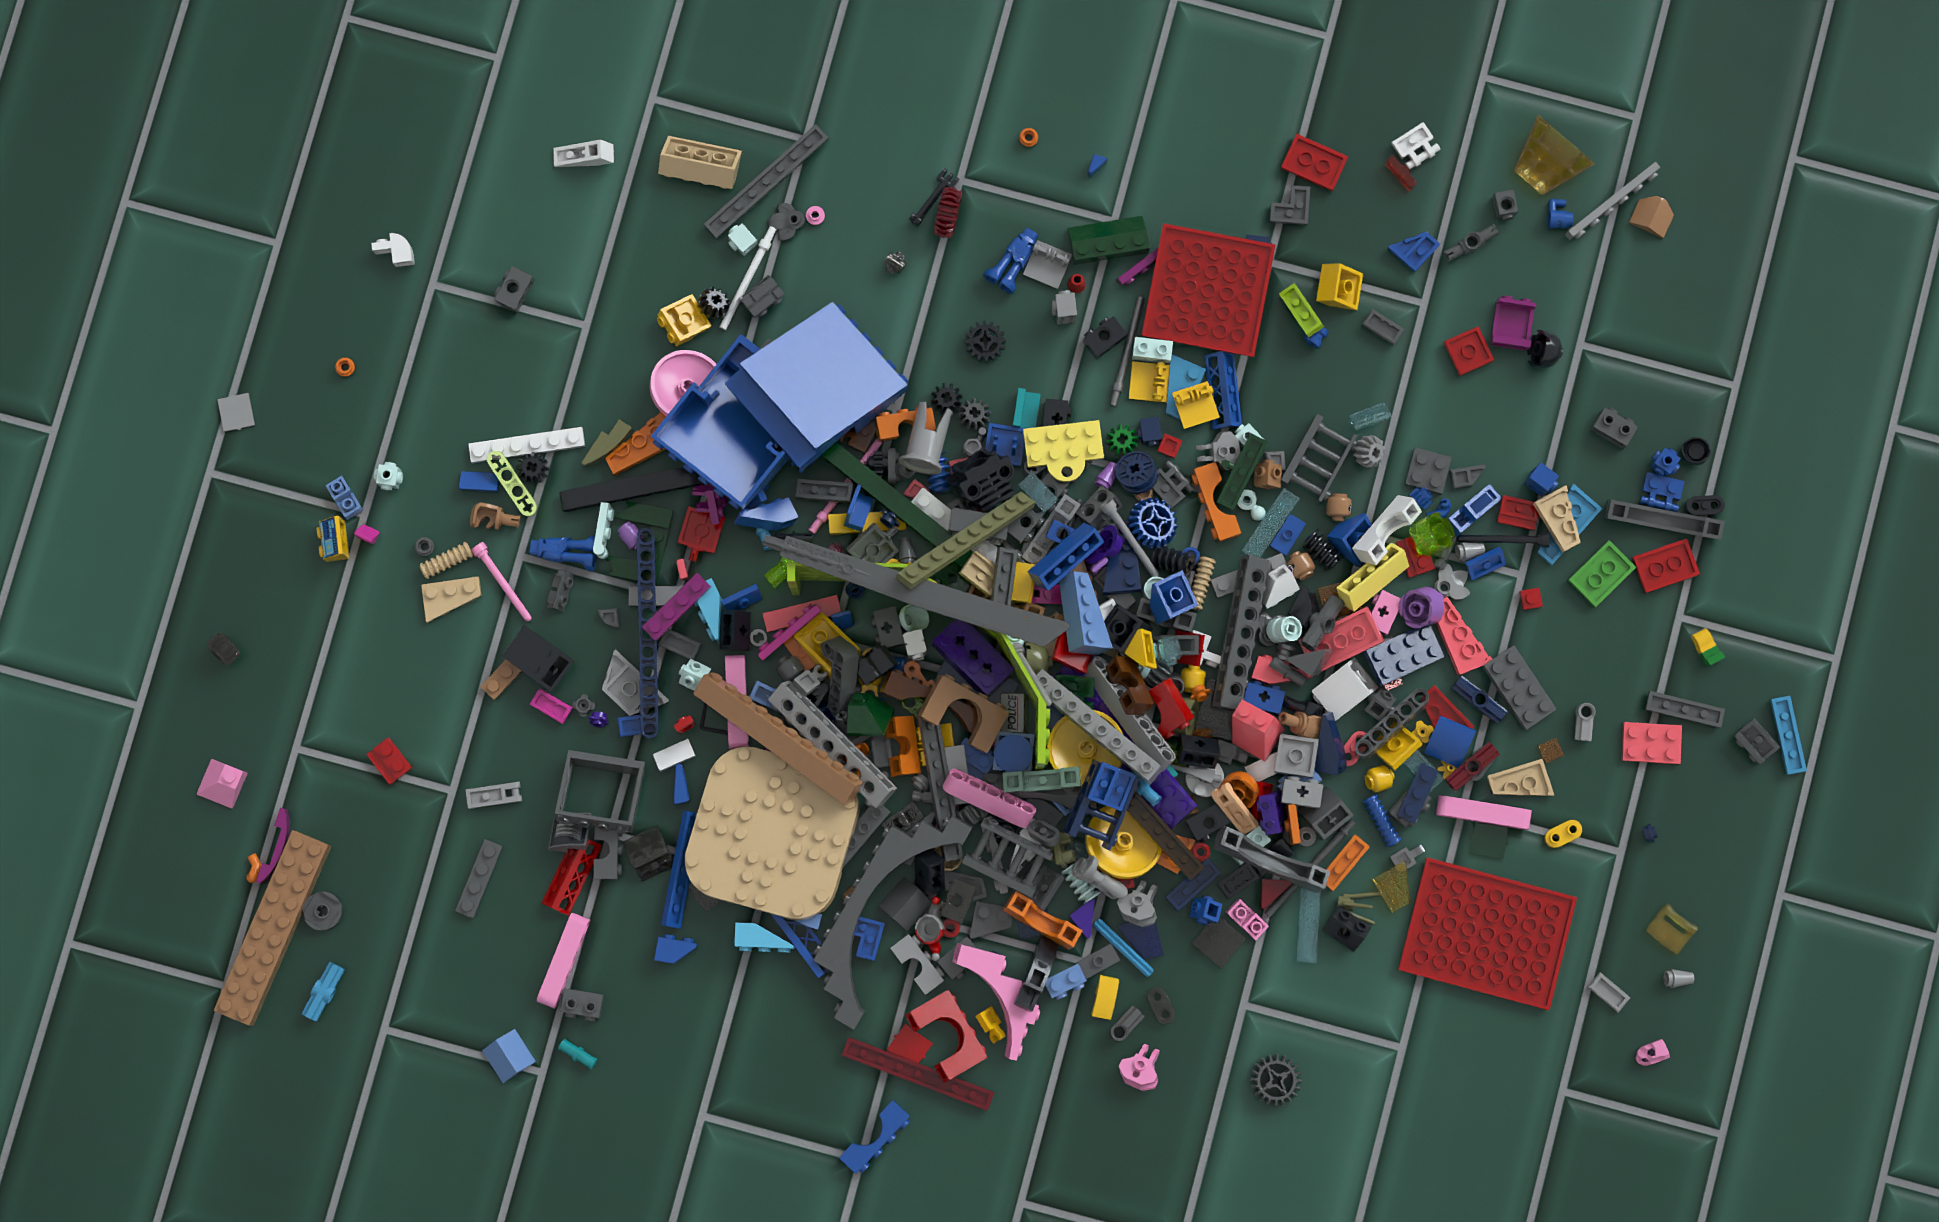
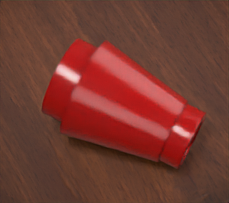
M1075 274L1068 279L1067 287L1072 293H1081L1086 287V281L1080 274Z

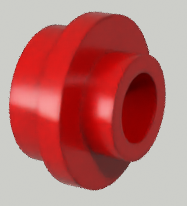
M1199 842L1193 845L1191 852L1200 862L1209 858L1210 848L1207 844ZM1199 848L1204 850V854L1202 856H1199L1197 854V850Z
M952 918L944 920V936L948 938L957 936L960 931L959 923ZM952 924L954 930L952 932L947 931V925Z

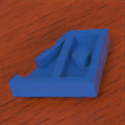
M1426 231L1415 237L1407 238L1402 242L1391 244L1387 249L1415 273L1440 246V243Z

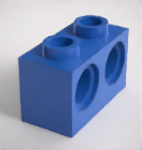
M1540 462L1523 484L1542 497L1545 493L1549 495L1558 485L1556 480L1559 475Z

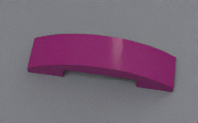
M281 807L279 809L274 826L281 828L270 865L264 863L261 865L256 881L258 883L264 884L271 878L289 839L290 818L287 809Z

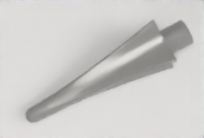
M1171 764L1175 770L1194 776L1209 784H1212L1213 781L1220 783L1222 779L1221 775L1215 774V770L1189 768Z

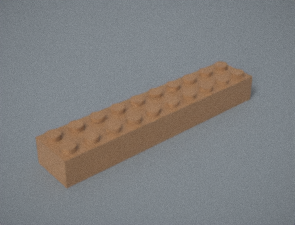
M292 830L213 1011L246 1025L254 1026L303 914V906L311 895L331 850V845Z

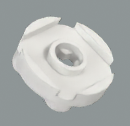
M1218 763L1215 769L1189 766V768L1215 770V774L1222 776L1220 783L1213 781L1212 784H1209L1189 774L1185 776L1188 789L1201 797H1210L1211 791L1216 788L1219 789L1224 780L1223 770Z

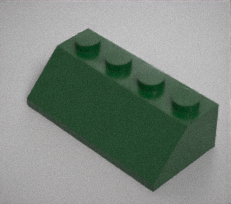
M1143 216L1068 228L1074 265L1149 253L1150 246Z

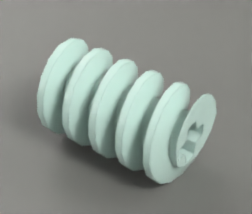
M1073 865L1061 872L1062 875L1068 874L1065 880L1073 881L1070 888L1077 887L1074 894L1081 893L1078 900H1085L1084 904L1101 893L1100 890L1094 891L1095 887H1091L1090 883L1074 877L1072 874Z

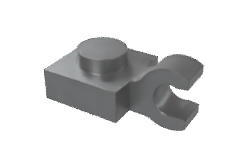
M1422 845L1415 847L1411 851L1405 847L1390 856V859L1398 872L1402 873L1415 865L1416 861L1414 858L1425 852Z

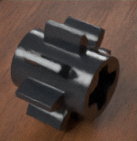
M874 451V456H869V469L874 470V473L877 475H883V470H888V456H883V451Z

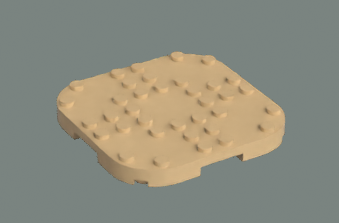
M739 747L726 752L715 762L710 770L687 846L685 867L689 879L699 891L717 900L738 904L791 920L813 918L819 913L824 912L836 895L850 839L854 834L859 817L860 801L858 793L852 802L844 805L773 752L754 747Z

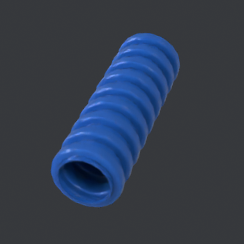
M1374 794L1363 800L1364 802L1362 803L1367 806L1365 809L1369 810L1368 814L1372 816L1371 820L1375 821L1374 825L1378 826L1377 830L1381 832L1380 836L1384 837L1383 841H1386V847H1391L1400 842L1402 838L1398 837L1399 833L1395 831L1396 827L1392 826L1393 822L1389 820L1390 816L1386 815L1387 811L1383 810L1384 806H1381V800H1378V795Z

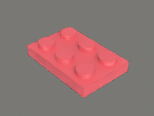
M1623 722L1621 761L1681 764L1682 726Z

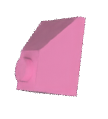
M211 759L197 795L233 809L248 773Z

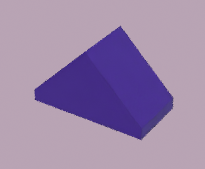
M1095 899L1089 900L1069 916L1074 924L1083 930L1082 934L1085 938H1090Z

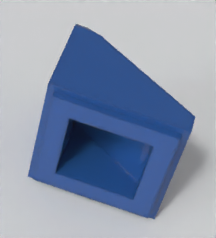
M1094 154L1088 170V177H1092L1107 163L1108 159Z
M849 610L831 615L833 623L840 630L853 626Z

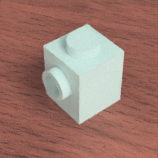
M743 224L735 225L730 229V234L728 235L730 241L728 244L734 251L739 250L745 256L758 245L757 239Z
M1249 423L1246 426L1242 424L1235 431V436L1239 440V446L1242 449L1250 433L1262 438Z

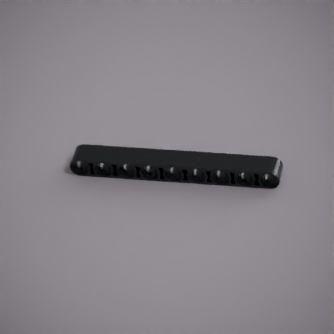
M681 467L559 492L562 511L570 512L600 506L601 502L611 504L705 484L698 479L699 475L693 471L691 474Z

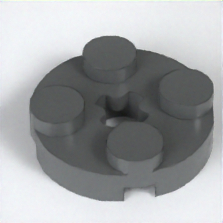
M317 892L310 895L303 906L306 923L316 930H330L339 923L343 914L342 903L334 894L329 892ZM326 906V911L328 912L321 917L318 908Z

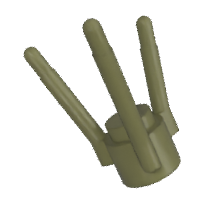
M1383 892L1344 894L1338 897L1337 908L1340 905L1348 911H1353V907L1372 909V905L1354 903L1352 898L1381 896ZM1350 912L1363 922L1375 924L1372 920Z

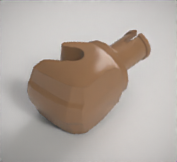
M477 503L471 511L469 522L471 527L478 528L482 521L490 519V522L486 525L487 530L494 526L495 529L499 530L502 525L519 528L521 516L504 514L503 508L496 505Z
M1299 711L1294 715L1282 712L1279 715V723L1290 726L1291 732L1295 735L1312 739L1319 737L1321 716H1307L1304 712Z

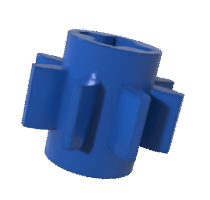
M1416 487L1409 494L1414 498L1420 509L1423 507L1426 510L1433 503L1430 500L1433 495L1425 487L1421 489Z

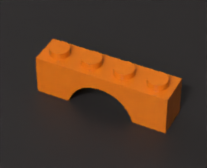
M1216 462L1194 469L1191 478L1194 486L1198 485L1200 491L1197 493L1200 503L1205 505L1204 515L1207 522L1210 521L1213 528L1210 531L1213 539H1217L1218 543L1240 536L1241 531L1235 515L1221 512L1213 500L1214 489L1222 481Z
M1018 891L1010 895L1002 910L1067 950L1075 946L1083 931L1066 920L1058 919L1044 912L1034 904L1033 900Z

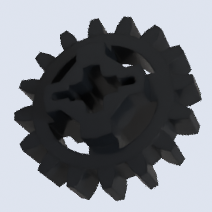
M983 320V325L976 322V328L970 327L971 333H966V337L969 340H965V344L969 345L966 350L967 352L972 351V358L978 356L977 361L984 358L985 363H987L988 358L994 361L995 355L1001 356L999 350H1005V346L1001 343H1005L1006 339L1001 338L1004 335V331L999 332V325L993 327L992 321L987 325L986 321ZM988 330H990V331H992L993 333H995L996 336H992V335L988 332ZM981 331L978 337H974L977 332ZM984 334H986L987 341H989L986 349L982 342ZM997 345L996 349L989 353V350ZM975 347H979L982 350V353L977 351Z

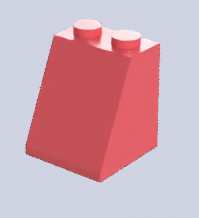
M1241 700L1232 715V744L1266 762L1278 742L1280 734L1285 729L1274 716Z

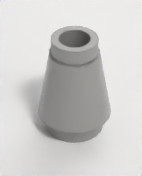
M1460 543L1455 546L1456 558L1462 561L1485 553L1483 543Z
M1669 969V971L1664 972V984L1670 988L1693 984L1694 974L1692 972Z

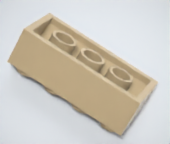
M668 136L660 154L658 174L666 177L681 178L685 181L700 182L704 185H715L723 189H732L736 181L742 151Z

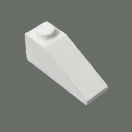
M603 140L554 148V167L599 166L614 163L613 144Z

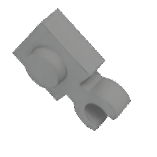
M820 664L814 667L812 673L807 669L793 681V684L805 697L818 688L821 683L820 681L825 680L828 674L827 672H824V674L818 673L821 668Z

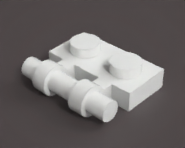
M1424 122L1391 143L1401 159L1409 156L1410 161L1405 163L1408 170L1414 166L1418 167L1422 161L1428 157L1432 158L1440 150L1437 143L1432 147L1428 143L1434 137ZM1423 147L1424 152L1417 156L1414 151Z

